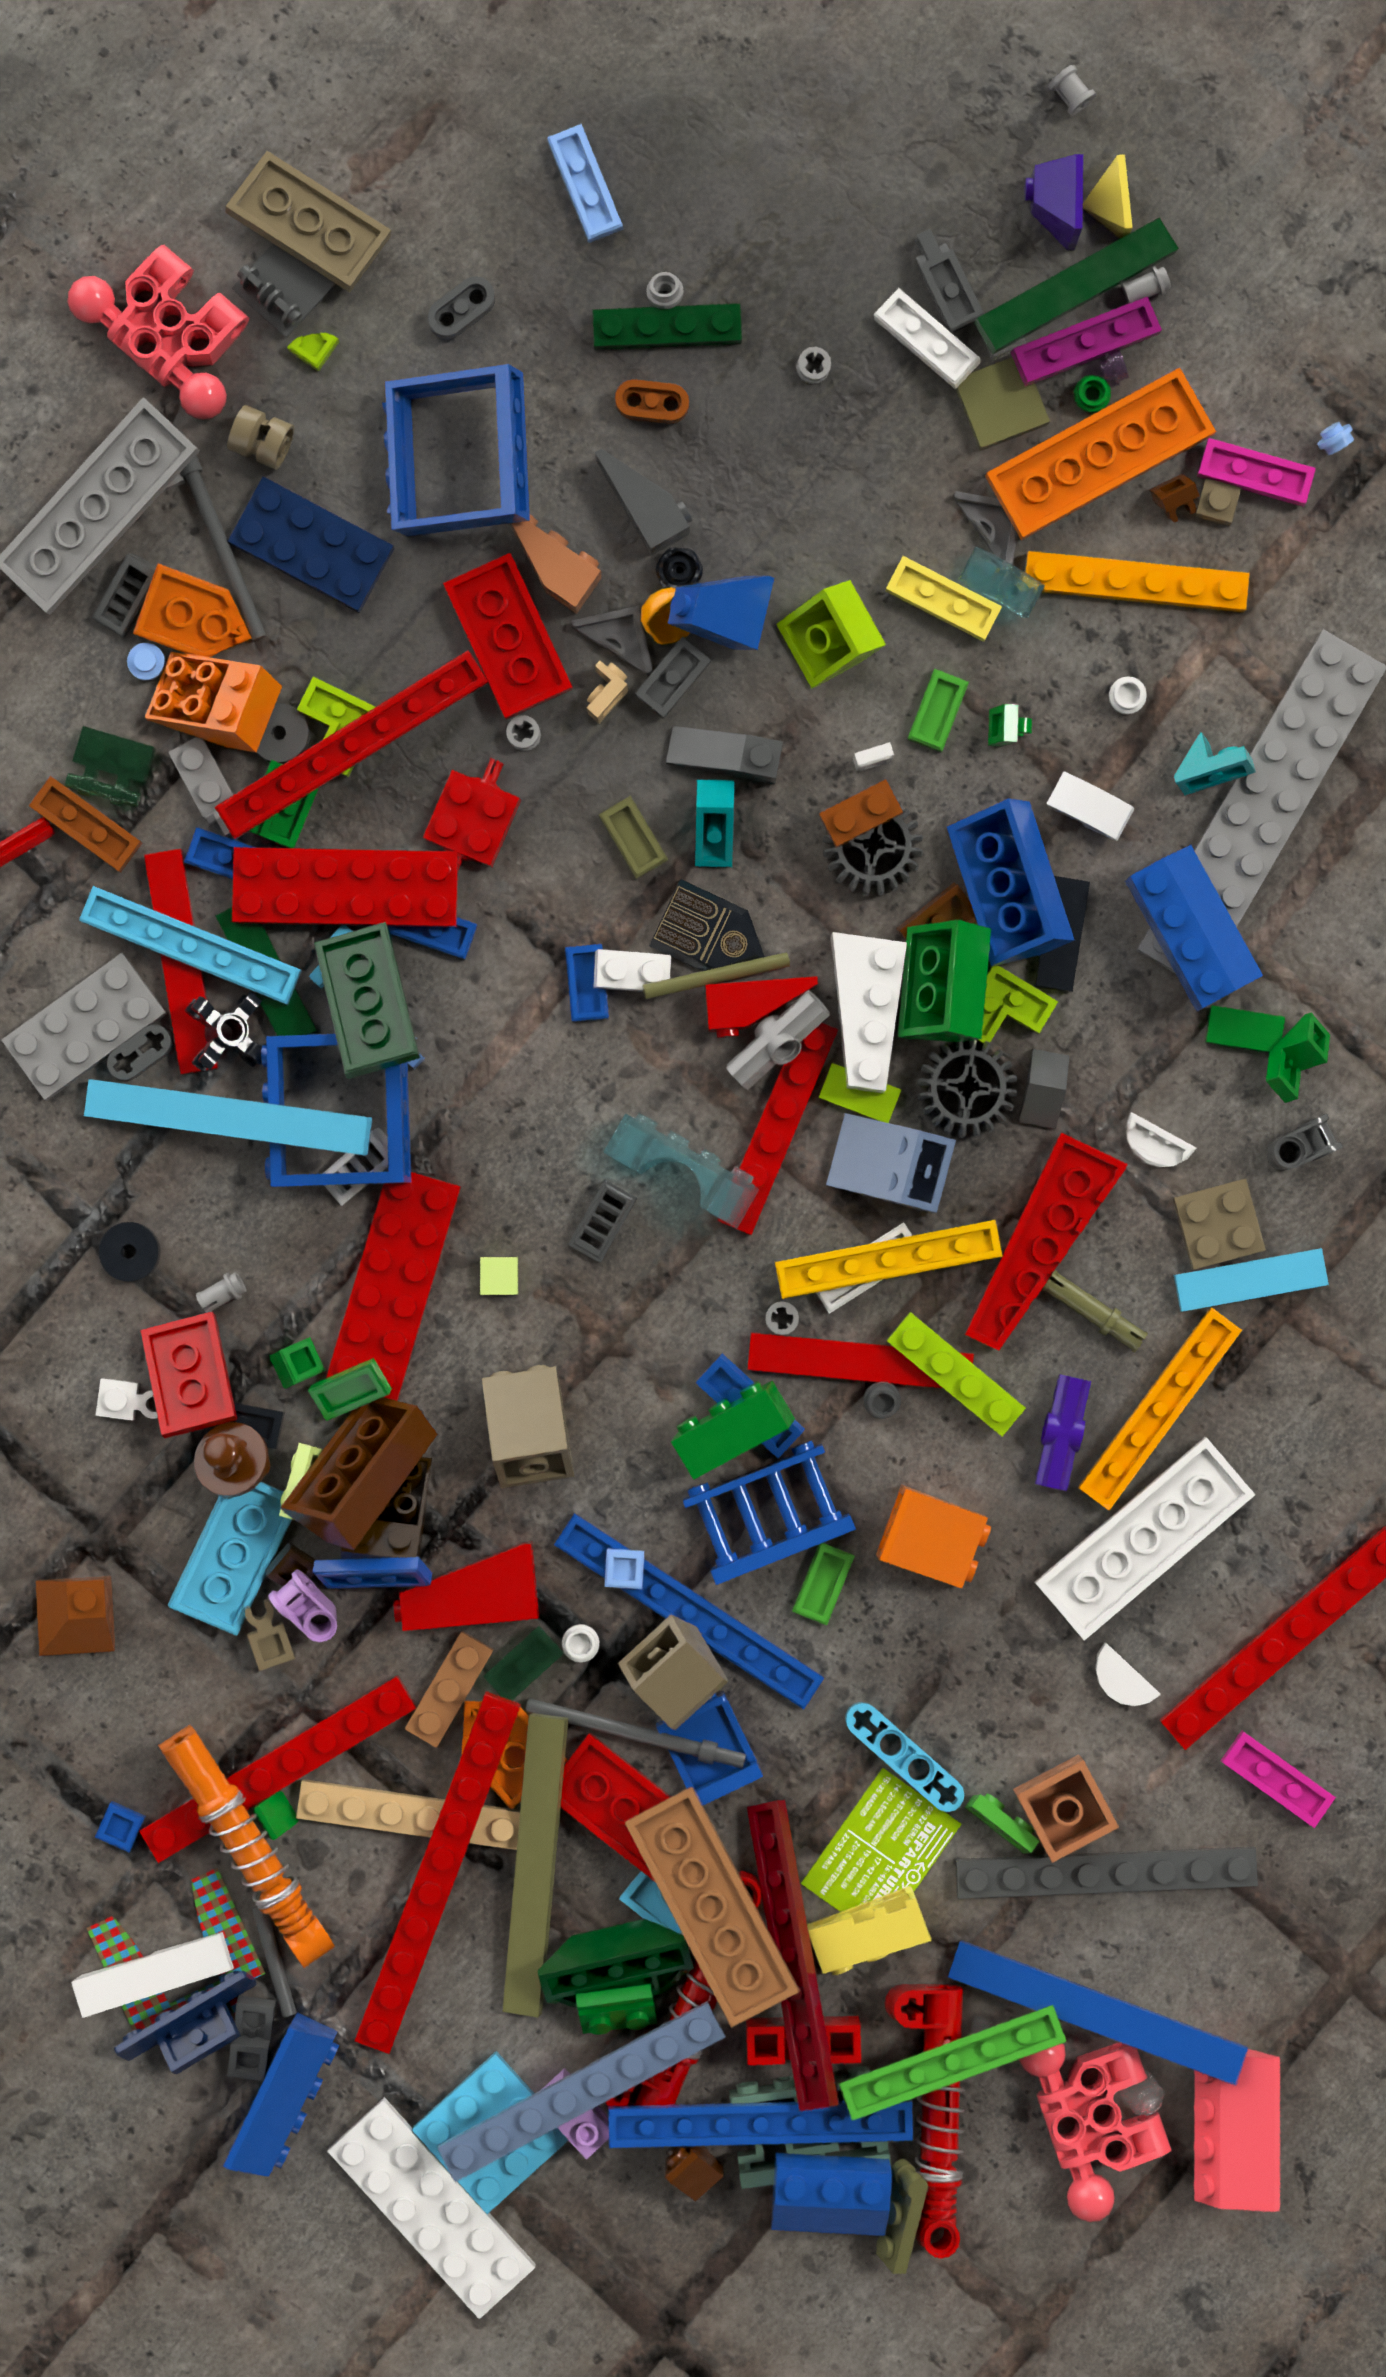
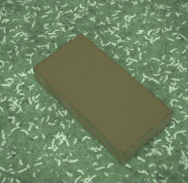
M631 796L599 814L601 821L636 880L668 862L667 856Z

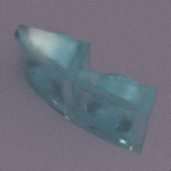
M980 547L974 548L958 579L983 597L996 600L1021 618L1029 617L1045 587L1044 584L1024 571Z

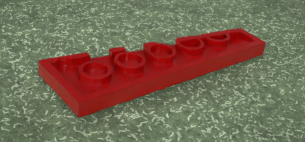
M1062 1132L1059 1134L1002 1254L1003 1257L1000 1258L964 1335L997 1351L1001 1349L1029 1309L1033 1300L1045 1286L1049 1277L1066 1256L1072 1244L1089 1223L1095 1211L1119 1180L1128 1165L1127 1163Z

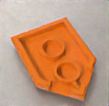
M157 564L133 634L186 654L212 657L225 649L251 639L250 633L229 589L165 565Z
M464 1701L461 1754L465 1748L482 1701ZM521 1707L490 1786L511 1810L521 1802L529 1716Z

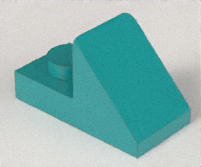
M1200 733L1175 773L1174 778L1183 794L1188 795L1256 773L1253 759L1244 746L1227 747L1220 750L1218 755L1213 756L1210 743L1204 734Z

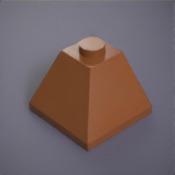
M111 1576L36 1581L40 1656L115 1651Z

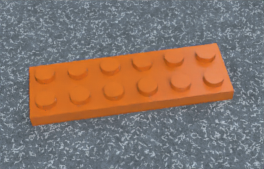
M1179 367L988 471L985 477L1019 538L1023 540L1214 436L1216 430Z

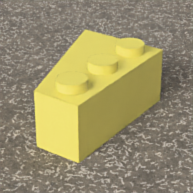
M911 1886L807 1924L809 1938L823 1974L831 1972L832 1975H839L851 1970L854 1964L864 1961L873 1962L886 1957L890 1953L932 1941Z

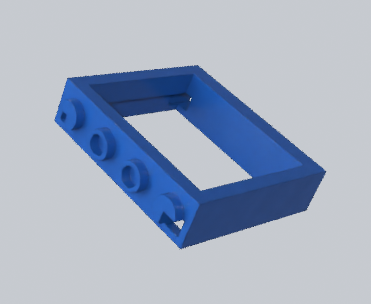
M509 364L385 382L386 402L382 403L387 415V431L384 433V445L388 452L389 467L386 469L385 477L387 486L390 489V505L388 506L387 514L391 515L392 530L405 536H415L530 521L523 372ZM496 388L501 508L416 519L411 399Z
M336 1034L266 1036V1045H263L261 1050L262 1065L264 1068L267 1067L268 1081L263 1084L262 1088L263 1102L285 1106L283 1048L338 1046ZM408 1062L385 1068L389 1171L287 1175L286 1144L269 1142L270 1157H267L265 1160V1175L268 1180H271V1187L411 1183Z

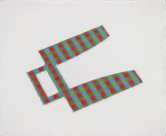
M218 1867L191 1879L195 1906L203 1937L223 1932L234 1967L230 1971L218 1974L219 1979L234 1971H245L254 1978L265 1974ZM113 1916L87 1927V1931L104 1968L143 1957L136 1944ZM219 1981L214 1982L171 2003L168 2002L164 1992L121 2006L132 2030H144L155 2023V2018L168 2010L179 2009L187 2004L188 1998L193 1994L203 1990L209 1991L220 1983ZM238 1997L229 2001L233 2011L231 2015L234 2022Z

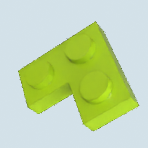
M313 676L297 711L328 726L329 729L324 737L325 739L374 709L375 706ZM353 767L342 773V775L349 777Z
M999 965L992 966L987 974L982 1039L976 1041L984 1044L986 1041L991 1042L1006 1016L1039 1034L1058 1001Z

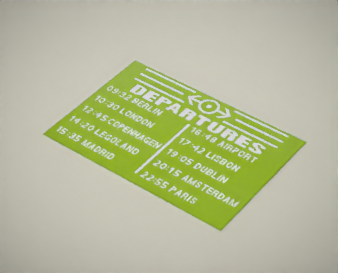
M882 1768L801 1884L840 1912L911 1886L914 1892L962 1824L945 1811L936 1808L924 1796Z

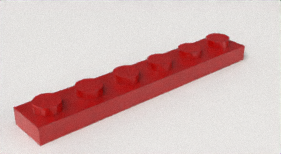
M821 1023L800 1042L801 1051L797 1057L791 1062L783 1064L718 1217V1222L752 1235L839 1029Z

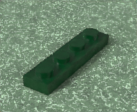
M740 303L674 306L669 309L657 307L592 309L594 350L742 344Z

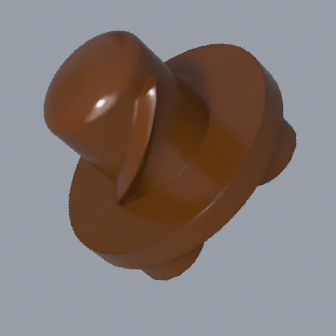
M237 1422L225 1423L213 1428L202 1438L195 1452L194 1468L199 1481L206 1489L222 1498L231 1499L253 1490L263 1477L268 1474L270 1470L269 1452L262 1436L252 1427Z

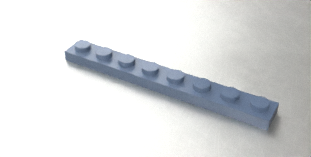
M708 2001L439 2144L437 2149L454 2182H457L725 2038V2034Z

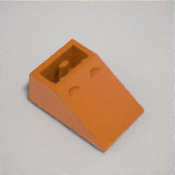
M170 652L144 718L226 748L257 753L282 685L261 665Z

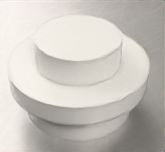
M1122 677L1116 680L1110 688V704L1119 713H1136L1143 707L1146 701V689L1138 679Z
M583 1624L574 1625L563 1636V1651L569 1659L575 1662L589 1661L598 1652L599 1637L590 1626Z

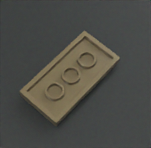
M269 151L265 152L225 206L226 214L348 292L352 291L391 237V230Z

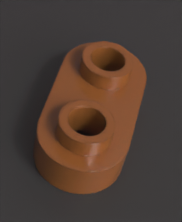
M632 379L623 382L615 394L618 412L623 417L631 420L674 424L683 420L689 410L687 392L681 386L673 383ZM631 396H637L640 398L641 403L636 407H631L627 404V400ZM668 400H673L678 406L675 410L668 411L664 408V403Z

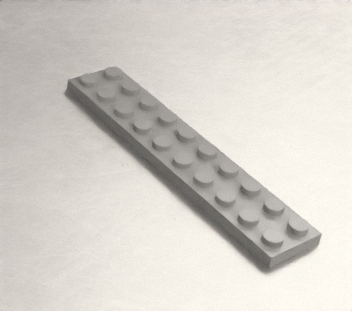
M1324 629L1320 632L1250 753L1256 773L1235 779L1194 850L1236 927L1386 670L1385 664ZM1149 928L1136 951L1174 972L1151 928Z

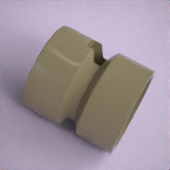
M244 405L238 412L232 425L227 449L247 458L254 454L258 463L277 470L282 465L289 451L295 426L276 417L267 420L264 412ZM266 435L265 441H262L263 436Z

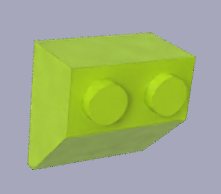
M851 580L821 590L776 624L811 688H815L863 662L886 645Z

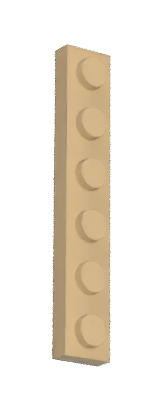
M303 1779L301 1781L296 1818L431 1838L445 1799ZM483 1805L469 1843L517 1850L520 1810Z

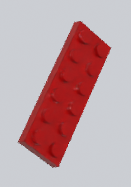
M234 847L232 922L373 926L386 922L387 926L457 928L458 851Z
M411 1172V1183L383 1184L326 1378L374 1358L392 1388L389 1395L384 1396V1398L395 1401L399 1400L461 1186Z

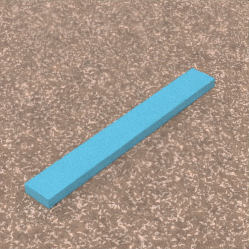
M88 1079L84 1116L358 1155L368 1154L372 1123L371 1117Z

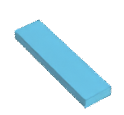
M1322 1248L1174 1275L1180 1312L1329 1285Z

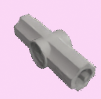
M807 990L780 1016L772 1015L762 1020L755 1029L756 1038L727 1064V1070L741 1086L748 1090L776 1064L783 1065L795 1059L801 1051L800 1042L829 1016V1010L815 994Z

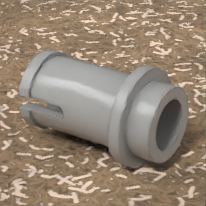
M1154 266L1151 268L1150 273L1127 283L1124 282L1121 284V287L1129 304L1158 293L1163 296L1166 294L1165 290L1171 288V283L1165 268L1157 269Z
M236 1272L231 1275L229 1273L224 1274V1279L196 1293L197 1300L200 1306L204 1308L205 1313L212 1312L234 1298L237 1300L242 1298L241 1294L247 1290Z

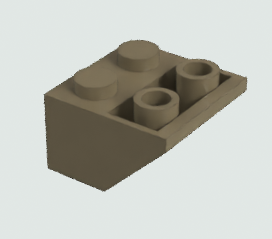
M674 1615L666 1618L618 1663L633 1691L674 1730L729 1682L698 1628Z

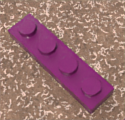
M1147 296L1013 348L1011 355L1026 387L1157 336L1162 329Z

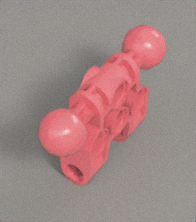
M161 245L153 251L125 281L128 306L123 312L114 305L113 289L106 281L96 276H84L73 282L68 292L67 302L70 311L77 319L85 323L101 322L109 329L107 338L127 354L139 367L149 373L162 386L165 387L170 383L173 384L180 391V403L188 415L203 420L212 419L221 413L226 404L227 394L225 386L217 377L209 373L193 374L187 366L214 365L247 326L249 317L221 293L214 295L196 314L187 313L183 304L174 298L191 279L193 269L165 245ZM142 291L153 293L152 298L147 302L141 303L135 300L136 295ZM170 315H177L181 318L180 322L173 327L165 326L162 323ZM198 339H205L209 342L207 348L202 351H195L190 346ZM145 342L156 344L154 351L149 354L138 352V348Z
M1119 2042L1080 2055L1076 2058L1068 2074L1067 2081L1063 2082L1060 2068L1064 2064L1066 2052L1064 2043L1023 2057L1019 2059V2062L1025 2071L1039 2078L1042 2090L1036 2095L1060 2167L1069 2169L1073 2179L1067 2194L1068 2206L1071 2212L1083 2221H1101L1109 2215L1115 2201L1114 2190L1108 2180L1094 2173L1091 2162L1099 2160L1101 2163L1121 2172L1166 2155L1171 2151V2146L1159 2112H1150L1121 2121V2110L1113 2100L1116 2092L1138 2084L1147 2078L1137 2048ZM1088 2068L1097 2069L1098 2078L1095 2083L1083 2085L1081 2083L1082 2073ZM1101 2104L1109 2105L1110 2114L1107 2119L1095 2121L1093 2113L1096 2107ZM1065 2117H1073L1075 2119L1073 2130L1067 2134L1059 2133L1057 2127L1060 2120ZM1112 2141H1121L1123 2147L1120 2154L1116 2157H1107L1105 2153L1107 2145Z

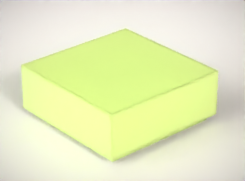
M480 1257V1295H518V1257Z

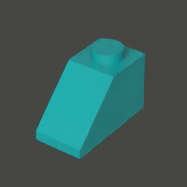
M697 780L695 866L732 867L734 781Z

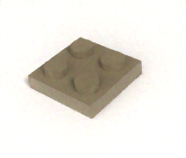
M1247 1179L1172 1198L1192 1270L1266 1251Z

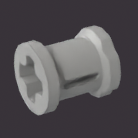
M1070 65L1062 70L1048 85L1049 89L1056 91L1069 107L1067 112L1070 116H1074L1082 111L1097 95L1093 89L1088 90L1077 76V68L1074 65Z

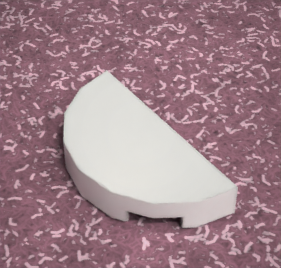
M1132 1112L1129 1114L1126 1124L1127 1142L1133 1154L1144 1163L1158 1168L1175 1166L1187 1160L1196 1150V1147Z
M1104 1642L1097 1654L1096 1674L1099 1685L1110 1698L1120 1704L1138 1706L1150 1703L1161 1695Z

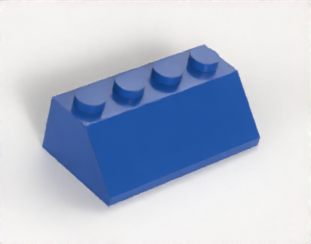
M1008 798L947 826L977 924L991 928L989 951L991 966L1041 955L1074 941L1030 801Z
M1192 845L1158 860L1125 880L1196 1012L1263 976Z
M297 2012L223 2167L229 2170L267 2177L270 2176L274 2166L282 2168L291 2149L284 2144L290 2132L298 2134L307 2113L301 2111V2108L306 2098L314 2100L323 2081L322 2078L317 2077V2074L323 2063L330 2066L339 2048V2045L333 2042L338 2031Z

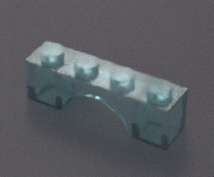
M625 1113L603 1153L641 1175L651 1167L661 1163L675 1162L689 1167L696 1175L700 1185V1207L731 1226L738 1228L759 1191L756 1186L751 1184L754 1177L737 1167H734L732 1172L719 1166L722 1159L703 1148L700 1154L688 1149L687 1146L690 1141L673 1131H670L668 1136L663 1135L655 1130L658 1123L640 1113L637 1114L636 1118Z

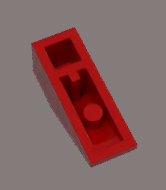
M818 976L705 985L709 1032H716L717 1038L739 1036V1030L749 1028L801 997L807 990L811 991L816 988Z

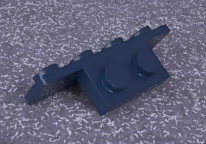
M234 1971L220 1979V1984L209 1991L203 1990L193 1994L188 1998L187 2004L177 2010L163 2012L155 2018L154 2024L144 2030L137 2029L125 2035L122 2039L123 2042L114 2047L116 2055L130 2061L158 2044L170 2071L176 2075L241 2036L226 2003L256 1986L255 1978L245 1971Z

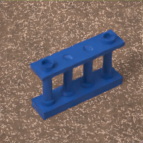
M812 1440L791 1448L794 1454L792 1456L712 1488L706 1482L687 1490L689 1497L683 1499L684 1506L687 1508L697 1504L718 1557L715 1559L717 1566L710 1568L716 1585L856 1530L849 1513L842 1516L840 1510L836 1511L816 1462L815 1456L825 1453L822 1444L814 1446ZM800 1462L822 1515L819 1518L821 1524L808 1530L805 1524L801 1525L780 1472V1470ZM765 1476L787 1528V1531L784 1532L786 1538L772 1543L771 1538H766L745 1484ZM730 1490L733 1493L752 1541V1545H750L752 1552L737 1557L736 1552H731L710 1499Z

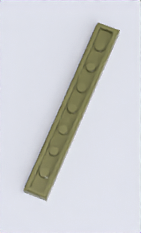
M532 1713L528 1718L502 2012L531 2017H540L543 2008L544 1993L537 1970L547 1961L568 1729V1718Z

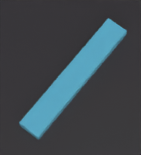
M95 886L92 887L79 918V921L286 1005L290 1001L302 971Z

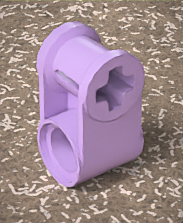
M296 1569L291 1574L292 1579L278 1592L273 1590L268 1595L269 1600L280 1614L292 1621L309 1639L315 1642L327 1641L336 1633V1607L306 1574ZM316 1615H325L329 1618L324 1624H315L311 1621L312 1617Z

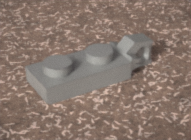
M195 737L168 753L202 817L207 820L209 825L218 822L224 835L229 838L232 835L214 807L234 794L205 740Z

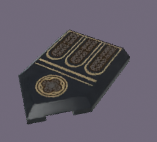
M680 879L649 947L666 955H671V957L700 971L765 957L748 910Z

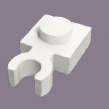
M101 1378L96 1416L133 1421L135 1420L136 1410H139L147 1418H158L157 1411H152L148 1405L149 1400L154 1397L153 1391L139 1394L140 1383Z

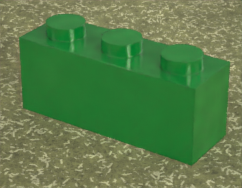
M773 1380L763 1386L757 1381L740 1392L741 1398L732 1403L728 1399H724L708 1409L710 1415L700 1420L693 1416L677 1426L679 1432L671 1440V1443L693 1480L789 1429L795 1417Z

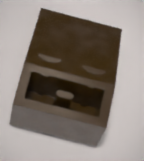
M420 1458L356 1548L352 1550L341 1547V1559L420 1558L432 1458Z

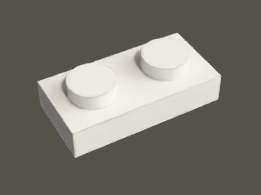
M598 949L595 951L593 988L643 992L642 985L670 979L671 955Z

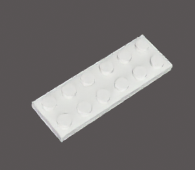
M1204 1437L1037 1579L1035 1583L1085 1641L1254 1497L1255 1494L1208 1438Z
M385 2097L329 2147L327 2152L479 2319L535 2269L536 2264L490 2213H485L458 2181L454 2182L450 2172L412 2131V2127Z

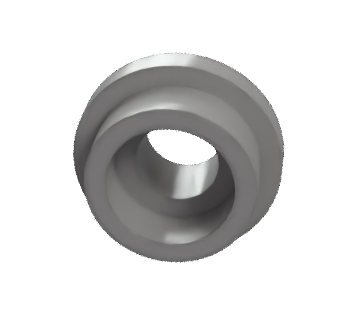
M661 272L653 276L646 289L649 302L660 309H669L678 305L684 294L681 281L669 272ZM664 291L670 292V293H668V294H660L661 292H664Z

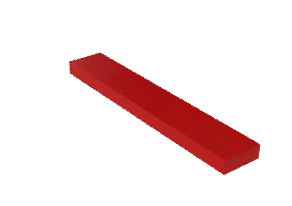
M180 848L145 854L144 858L153 910L195 927L183 850ZM160 954L180 1074L186 1075L202 1072L192 1064V1061L207 1044L205 1039L206 1026L193 1019L184 1010L193 999L197 1000L199 996L207 1000L203 971ZM218 1061L210 1070L219 1069Z
M751 1333L747 1370L942 1388L893 1346ZM959 1352L971 1363H973V1353Z

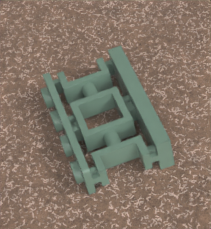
M853 2067L847 2070L848 2074L834 2076L836 2091H841L839 2083L872 2072L870 2067ZM793 2076L779 2077L773 2080V2084L758 2086L756 2081L742 2082L736 2085V2089L729 2090L730 2103H755L784 2099L779 2100L780 2102H798ZM888 2141L861 2142L862 2148L839 2151L838 2142L785 2144L786 2153L889 2159L891 2167ZM755 2144V2149L737 2152L741 2189L774 2185L775 2160H764L763 2144Z

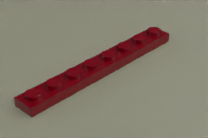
M776 1800L748 1806L747 1812L768 1931L799 1988L798 1993L781 2001L799 2112L839 2105L786 1801Z

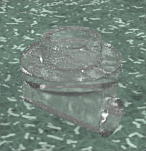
M1150 2070L1146 2072L1147 2078L1144 2081L1119 2092L1136 2115L1144 2114L1149 2116L1158 2111L1163 2105L1162 2100L1165 2096V2091L1159 2086V2082Z

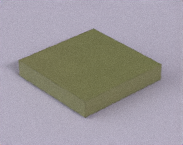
M1013 357L970 373L956 388L980 451L1047 426L1050 423L1036 384L1024 386Z

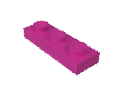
M1208 438L1197 477L1224 482L1241 487L1242 490L1304 507L1316 468Z
M1242 1730L1220 1760L1313 1828L1316 1827L1336 1798Z

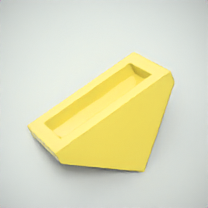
M1125 154L1116 156L1083 202V209L1120 239L1130 234L1133 228Z

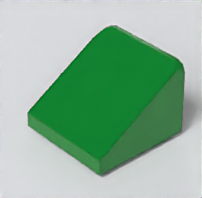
M310 1337L270 1355V1360L284 1389L326 1371Z
M281 1790L261 1801L253 1808V1812L256 1814L264 1830L267 1831L270 1840L277 1839L299 1821L296 1818V1812Z

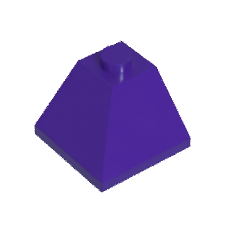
M1074 154L1035 165L1031 178H1025L1024 199L1025 201H1031V214L1066 250L1075 251L1083 229V154Z

